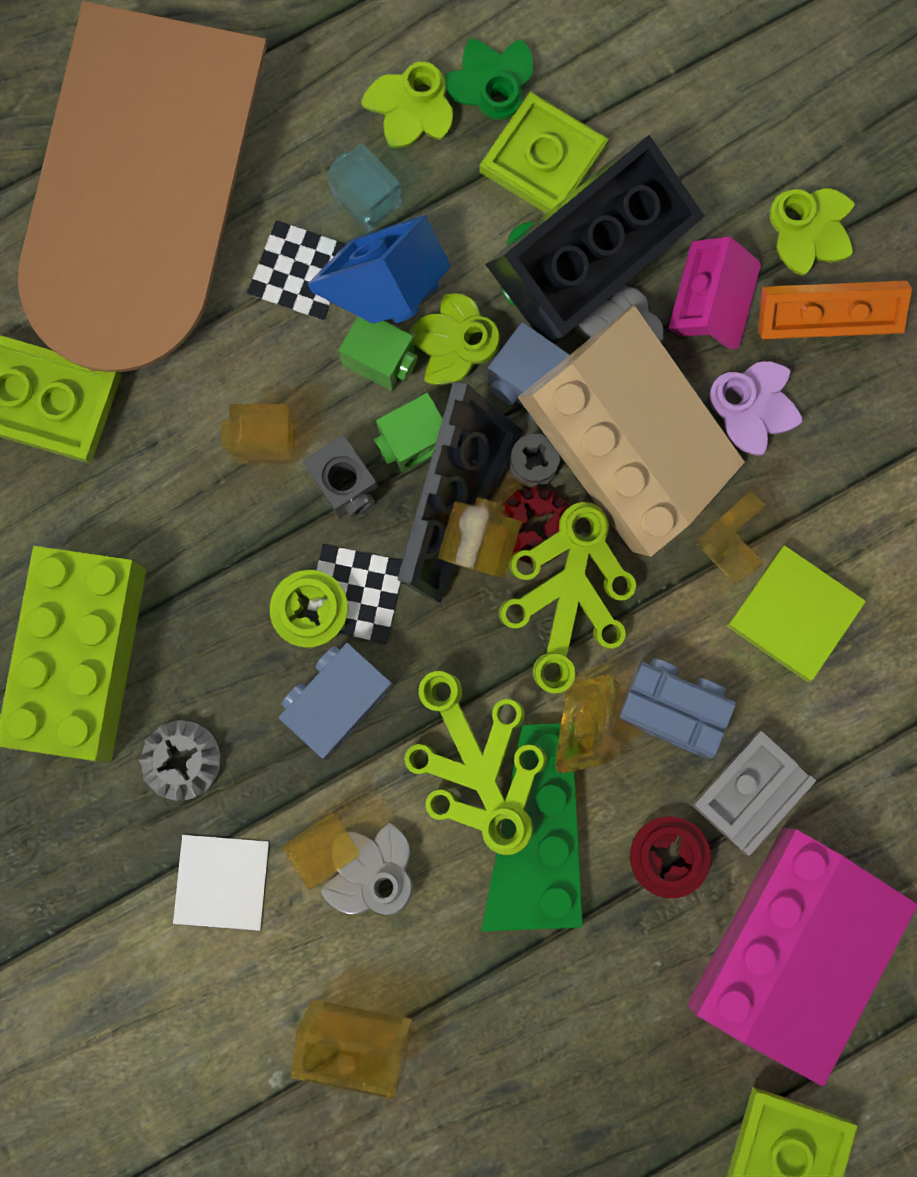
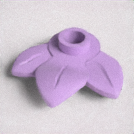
M758 362L744 373L728 372L719 376L713 383L709 393L711 407L719 416L725 419L728 438L742 451L751 455L762 456L767 448V434L784 433L802 423V417L796 406L781 392L789 378L790 369L774 362ZM725 392H737L741 399L740 403H729L725 398Z

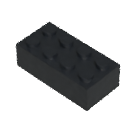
M648 135L621 151L485 265L532 329L546 339L553 340L564 337L705 216L651 136Z

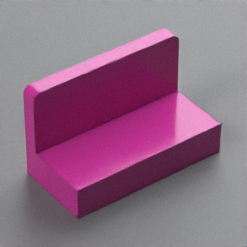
M732 237L692 241L668 329L679 337L711 335L728 349H738L760 271V261Z

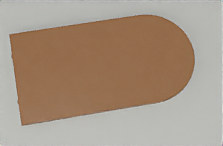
M86 1L82 2L18 268L19 295L25 315L42 341L61 357L76 365L87 368L91 372L132 371L152 365L170 355L186 341L197 326L209 296L268 44L266 38L139 13L129 9L125 10Z

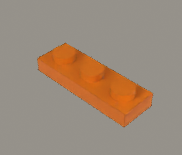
M907 281L762 287L758 333L761 339L904 333L912 287Z

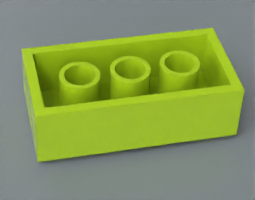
M33 546L0 715V747L91 761L112 762L147 569L129 559Z

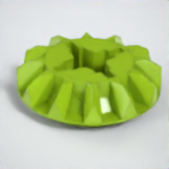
M302 570L289 575L280 582L272 595L269 610L274 629L285 641L291 645L312 649L316 646L331 643L332 639L344 629L349 606L344 589L332 576L317 570ZM301 592L313 603L320 600L323 602V605L317 609L318 620L321 623L319 626L307 617L297 618V614L303 610V606L300 603L302 600L298 595Z

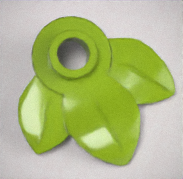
M429 62L413 63L402 75L386 74L381 76L367 89L361 101L363 108L385 115L384 135L388 146L393 149L412 145L420 138L423 132L434 139L442 140L450 130L453 121L452 107L444 97L446 91L445 78L442 72ZM419 85H427L431 88L426 92L415 91V88Z
M823 188L811 194L804 190L794 189L778 195L771 205L769 215L771 224L779 232L776 248L784 264L794 273L804 276L811 269L815 259L832 263L850 258L853 253L852 245L840 221L851 212L855 203L843 193L829 188ZM793 210L797 212L800 220L790 219L785 214V211Z
M457 293L443 295L440 305L441 314H430L421 317L408 331L409 334L413 335L414 345L425 354L431 355L424 377L425 382L428 384L449 385L453 384V381H462L474 364H481L491 360L500 347L501 335L495 323L489 318L480 315L477 304L471 298ZM477 332L483 333V337L478 344L469 345V339L473 334Z

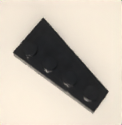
M453 381L397 579L427 599L441 603L509 462L513 447L523 430L466 383Z

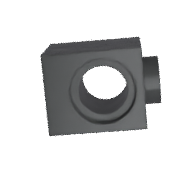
M344 434L302 461L307 472L339 519L346 514H349L350 517H355L374 504L375 500L373 497L379 493L377 483ZM349 471L357 476L355 485L347 491H337L331 487L333 478L340 472Z

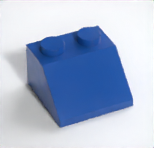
M423 215L351 239L310 280L308 286L312 293L372 324L391 318L395 323H399L411 318L420 310L419 303L439 288L438 281L451 265L427 216Z

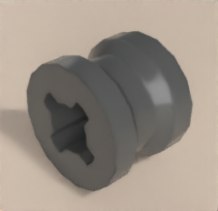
M531 433L521 437L515 443L511 452L510 471L513 479L525 488H532L536 485L541 488L547 486L555 477L560 462V454L543 434ZM525 453H527V454H529V455L532 454V453H537V454H536V455L527 456Z

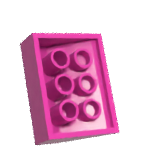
M782 827L687 1006L698 1017L740 1042L824 1087L917 909V904L844 856L799 830Z

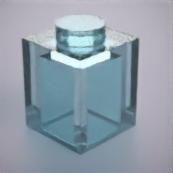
M363 143L351 152L345 151L332 162L329 171L326 173L331 194L367 232H370L403 203L400 182Z

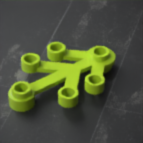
M580 502L568 507L560 518L559 531L531 550L517 551L511 556L509 561V569L513 576L522 580H530L538 575L542 564L568 550L564 570L520 599H507L499 608L501 622L507 627L519 629L528 623L531 615L558 598L546 654L541 655L533 666V678L536 684L543 690L553 694L562 693L569 689L575 679V667L567 658L578 602L593 624V636L600 646L608 649L617 648L624 642L626 637L623 624L612 618L585 575L588 555L591 556L605 576L603 587L605 593L610 598L627 600L633 596L636 590L634 577L622 569L605 542L609 531V522L606 514L599 506L589 502ZM581 517L586 518L591 525L590 532L584 537L578 535L575 531V523ZM524 555L529 556L533 561L531 572L525 575L521 574L517 569V561ZM618 576L624 577L627 581V589L620 595L616 594L612 588V583ZM518 604L523 610V616L518 622L511 623L506 617V611L511 605ZM613 624L617 629V636L612 642L607 643L602 638V630L605 626ZM549 663H557L560 668L559 676L555 680H546L544 677L545 667Z
M434 671L427 674L419 686L420 700L428 709L440 711L464 764L437 755L436 751L429 745L415 744L406 751L405 765L414 774L430 773L477 790L486 808L484 810L459 802L457 796L452 791L439 789L431 792L426 799L425 806L428 814L436 820L451 819L481 830L487 846L498 854L512 855L522 851L529 844L533 833L532 821L525 811V807L535 776L546 767L547 756L545 751L537 745L530 744L523 745L516 751L514 764L517 771L506 800L496 781L513 730L521 726L525 719L523 706L511 699H503L495 704L492 710L494 723L483 753L459 704L462 698V686L459 680L454 675L443 671ZM447 683L451 689V694L446 701L441 702L436 696V690L440 684ZM507 705H512L517 713L515 720L510 724H505L501 719V710ZM419 750H424L429 758L428 764L422 769L418 768L414 763V756ZM529 750L536 752L539 758L537 767L532 770L527 769L522 762L523 755ZM440 795L446 796L450 802L449 810L445 814L439 813L435 808V801ZM505 819L512 820L516 825V833L512 838L504 837L500 831V825Z

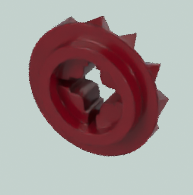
M536 485L532 488L516 490L502 504L497 518V533L501 544L511 556L520 550H531L543 542L542 537H538L535 531H529L528 533L524 531L519 535L517 534L528 522L526 507L529 508L530 512H534L537 517L553 515L544 525L545 539L559 531L560 518L570 505L559 496L557 491H550ZM524 555L518 559L533 564L529 556Z
M663 816L646 822L632 838L629 862L635 879L647 891L662 898L674 899L687 896L702 885L710 869L711 852L707 839L697 826L683 818ZM677 836H679L676 854L682 857V861L688 863L689 866L685 868L681 865L679 867L670 865L660 878L662 860L650 848L654 846L656 848L668 849L671 843H674Z

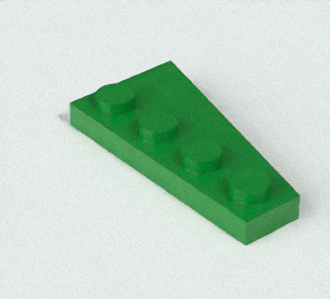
M572 723L521 726L516 751L523 745H537L545 751L547 764L545 769L535 776L525 807V811L530 816L533 825L532 838L529 844L522 851L512 855L496 853L481 932L583 928ZM533 750L527 751L522 758L523 765L527 769L532 770L539 763L538 755ZM515 764L513 765L509 789L517 771ZM505 819L502 821L500 830L502 835L506 838H512L515 835L516 825L512 820Z

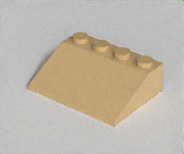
M635 305L629 307L518 396V399L597 506L604 511L608 521L631 552L650 557L694 521L745 463Z

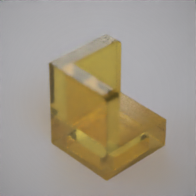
M338 811L330 813L281 846L308 890L342 869L360 855L357 846L340 822L343 818Z

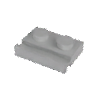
M757 731L691 805L726 838L731 840L740 851L750 856L816 780L812 776L807 775L762 731Z

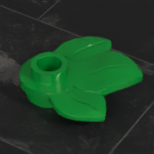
M470 38L463 52L462 70L452 71L444 75L446 89L455 101L463 105L478 107L490 119H509L514 116L521 106L523 100L522 88L532 77V55L523 39L510 44L500 55L483 42ZM496 95H503L507 98V101L495 102L492 98Z

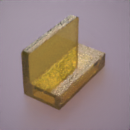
M752 491L737 502L696 541V544L735 585L763 564L736 534L742 526L765 506Z

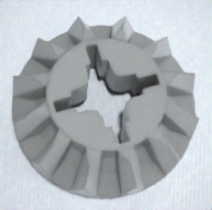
M178 720L160 725L151 736L145 739L142 755L138 759L142 767L143 780L157 795L176 801L188 800L201 795L213 784L219 772L220 750L216 740L207 729L194 722ZM170 742L180 752L198 750L186 762L188 769L186 772L190 779L187 778L186 774H182L179 769H165L162 771V768L167 766V762L173 758L170 751L172 749L169 744Z

